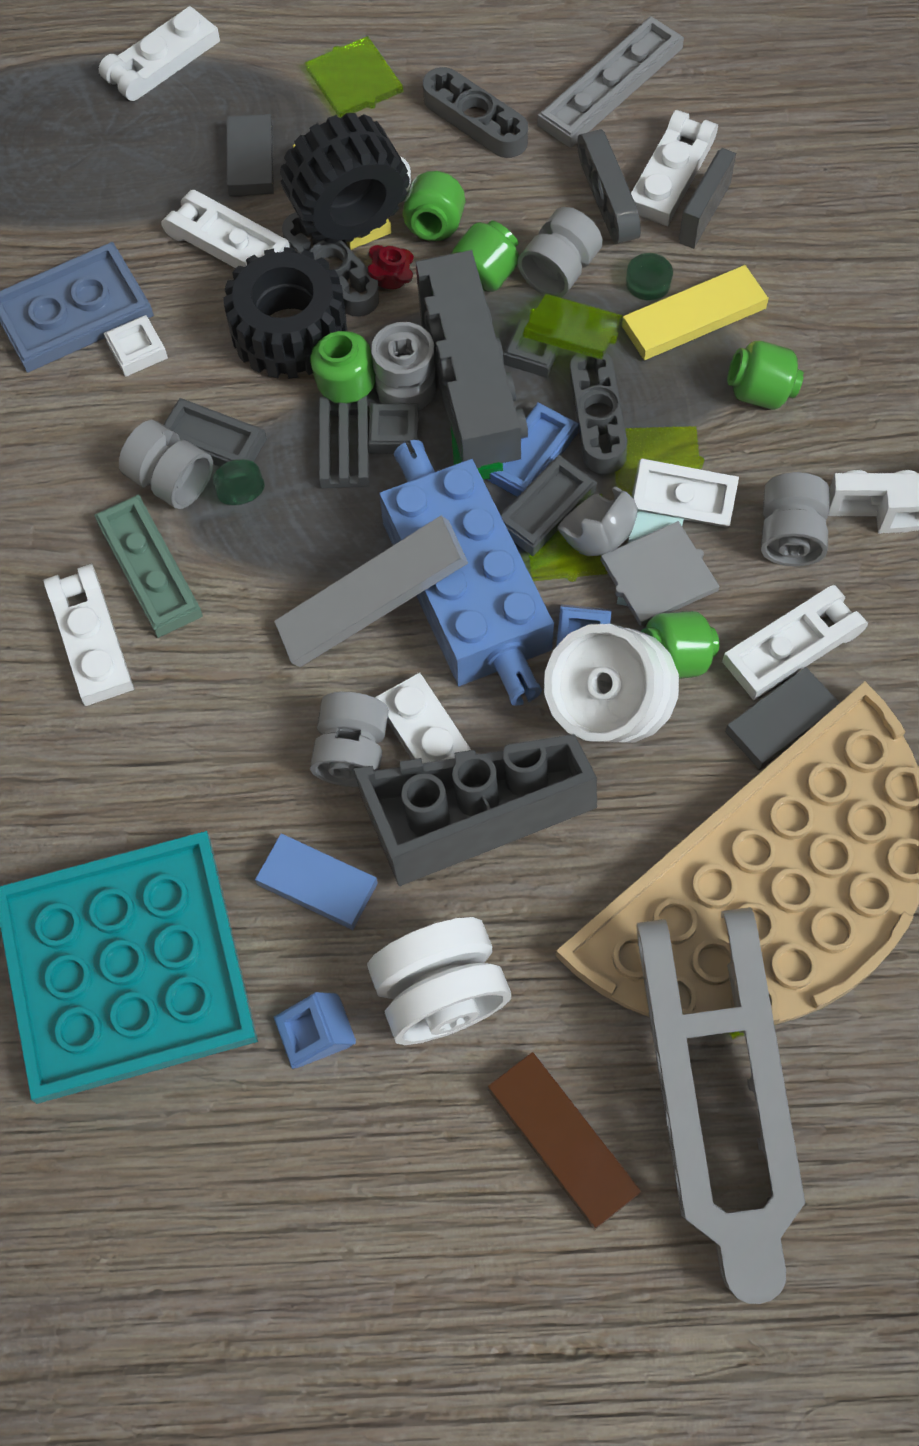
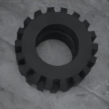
M346 113L342 118H339L337 115L328 117L327 121L320 125L319 123L314 124L309 128L310 131L308 133L300 135L294 141L295 147L288 149L284 156L286 163L281 165L280 175L282 177L280 182L307 232L312 234L313 238L319 241L325 239L326 243L333 244L339 240L346 243L353 241L354 238L359 236L363 238L369 235L370 231L377 227L380 228L387 223L386 220L390 216H394L399 210L398 204L405 200L407 195L406 188L410 182L407 174L408 170L378 121H373L370 116L363 114L358 117L356 113Z
M284 247L283 252H275L274 248L264 250L265 255L259 258L254 254L246 259V267L238 266L232 272L234 280H227L225 286L226 296L223 297L233 346L237 348L238 356L244 363L249 361L251 369L258 373L266 369L268 377L279 378L280 373L287 374L288 379L298 378V373L306 371L308 375L313 374L310 362L313 347L320 339L330 333L347 331L342 285H340L339 276L336 270H330L329 262L322 257L315 260L314 253L307 250L295 253L294 248ZM284 309L303 310L294 316L285 318L270 316Z

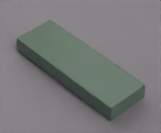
M139 494L94 515L157 638L203 617L201 608Z

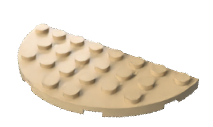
M863 682L556 950V957L579 979L603 996L627 1009L650 1017L636 924L665 919L670 934L683 1015L735 1008L727 966L731 961L729 937L725 920L721 918V911L751 907L759 934L774 1025L803 1017L826 1007L849 993L869 977L892 952L910 926L913 915L919 905V766L904 738L905 730L900 721L867 682Z

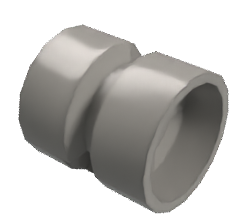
M570 207L557 208L540 229L539 235H535L518 257V268L521 275L538 292L549 297H563L581 275L582 267L589 265L602 248L603 239L600 230L584 213Z
M396 322L385 326L376 334L372 341L371 354L373 369L376 374V394L382 404H418V410L423 409L432 401L436 393L434 341L430 333L422 326L411 322Z
M151 419L136 427L127 438L121 449L119 470L124 476L143 488L151 485L153 494L172 507L183 509L197 500L204 491L213 470V459L204 450L189 441L181 440L177 433L158 421Z
M793 472L773 477L766 483L763 500L765 520L761 539V552L765 558L773 563L796 567L819 562L826 556L829 531L826 526V520L829 515L830 488L826 481L809 473Z
M341 691L324 696L321 701L317 730L321 736L317 737L314 742L310 765L312 774L332 784L358 787L354 773L355 768L373 766L374 771L380 770L383 751L377 743L382 742L385 737L389 711L386 704L377 698L356 692Z

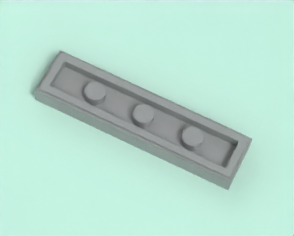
M650 16L538 114L537 126L571 148L577 143L579 134L592 130L682 50L684 37Z
M442 515L276 619L274 622L291 663L302 667L468 564L449 520Z

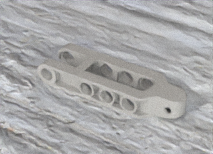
M751 907L721 911V918L725 920L729 937L731 961L727 966L735 1008L684 1015L682 1013L667 922L665 919L640 922L636 924L638 946L680 1213L682 1217L715 1242L721 1276L724 1284L735 1297L748 1304H762L778 1296L786 1283V1266L781 1237L804 1206L805 1197L755 916ZM739 1031V1033L744 1034L748 1049L751 1077L747 1079L748 1089L753 1091L757 1103L761 1126V1137L757 1138L759 1150L764 1152L771 1184V1197L767 1198L768 1203L764 1208L726 1213L713 1203L687 1038Z

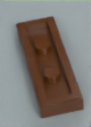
M534 1052L530 1053L488 1085L490 1094L594 1231L640 1195L641 1190Z

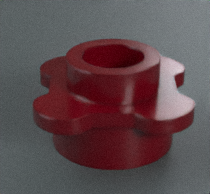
M374 245L370 247L368 256L372 259V264L368 266L367 273L371 278L378 281L379 287L398 289L412 281L413 272L409 269L414 259L412 252L395 246L383 247L382 245Z

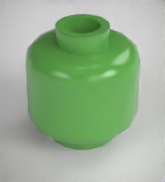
M427 171L418 175L410 184L402 210L404 223L410 232L427 241H442L451 237L459 227L466 202L464 190L460 183L451 175L440 171Z
M491 220L488 224L478 222L468 229L451 254L472 250L483 290L494 292L503 285L517 267L519 253L516 248L519 242L506 227L496 221Z
M337 331L323 337L313 347L310 357L311 367L318 390L324 397L334 403H352L367 396L374 388L376 374L373 369L371 348L362 336L354 332Z
M752 341L745 349L739 348L734 354L729 367L727 382L728 385L733 386V392L737 400L776 410L789 397L795 398L798 395L803 382V371L798 369V359L793 350L764 341Z
M699 612L659 613L648 621L646 628L641 630L642 633L656 638L668 650L678 671L679 679L699 677L706 673L713 657L719 651V637L716 630L710 627L707 619Z

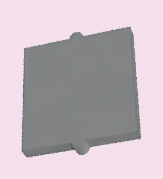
M679 521L623 545L612 552L601 555V562L616 585L615 595L619 598L623 597L640 626L647 624L656 614L676 611L717 592L720 587L703 561V550L695 548Z

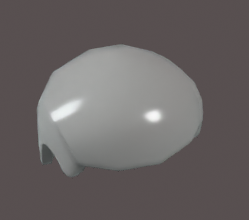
M618 487L612 488L615 495L614 500H608L599 494H593L562 520L557 528L558 531L576 551L585 556H598L614 551L630 536L637 518L638 507L634 499L626 491H622Z

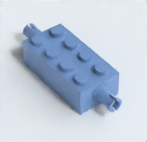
M410 440V445L414 451L412 454H410L406 443H403L394 451V457L399 463L407 483L379 493L383 525L392 544L395 545L442 515L449 520L468 561V564L416 595L455 681L459 687L498 672L512 705H523L524 701L521 695L524 693L528 702L541 694L542 689L536 682L526 660L552 651L554 622L473 459L435 472L422 441Z

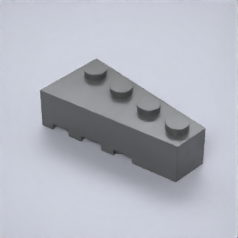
M469 250L415 261L421 326L430 333L434 341L436 379L461 461L473 459L476 467L481 468V466L497 462L506 463L520 460L521 439L528 438L527 422L523 409H515L516 392L513 378L510 372H505L502 345L499 337H496L490 309L485 299L473 251Z
M575 734L505 745L504 751L476 754L475 750L454 753L455 758L422 763V758L399 761L400 767L374 771L373 766L354 769L362 801L398 886L410 883L597 808V777Z

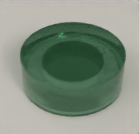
M644 253L634 257L627 267L626 286L628 291L641 300L652 301L662 298L671 288L673 277L672 265L666 258L655 253Z
M239 459L230 461L222 465L213 476V485L217 497L222 503L227 505H242L251 502L263 492L265 487L259 466L250 460Z

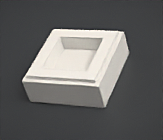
M147 315L104 333L106 342L125 377L168 359L166 350Z

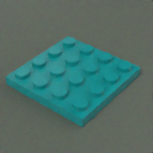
M207 831L0 886V928L31 1100L36 1104L258 1042L211 839Z

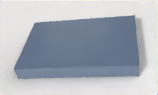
M113 242L0 291V324L27 373L104 339V333L145 315L148 318L154 316L150 303Z

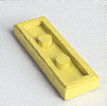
M743 265L623 316L622 327L645 361L766 309L769 298L747 266Z

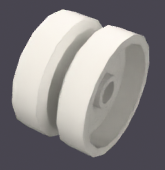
M588 624L569 633L557 645L545 669L544 695L552 716L566 732L575 734V736L585 741L635 743L654 735L670 719L678 700L679 674L671 654L656 638L635 629L623 628L613 624Z
M474 917L455 918L429 925L389 943L369 960L367 967L377 995L394 999L385 1010V1015L396 1044H418L450 1035L489 1017L511 1000V991L501 967L484 963L492 954V944L482 920Z

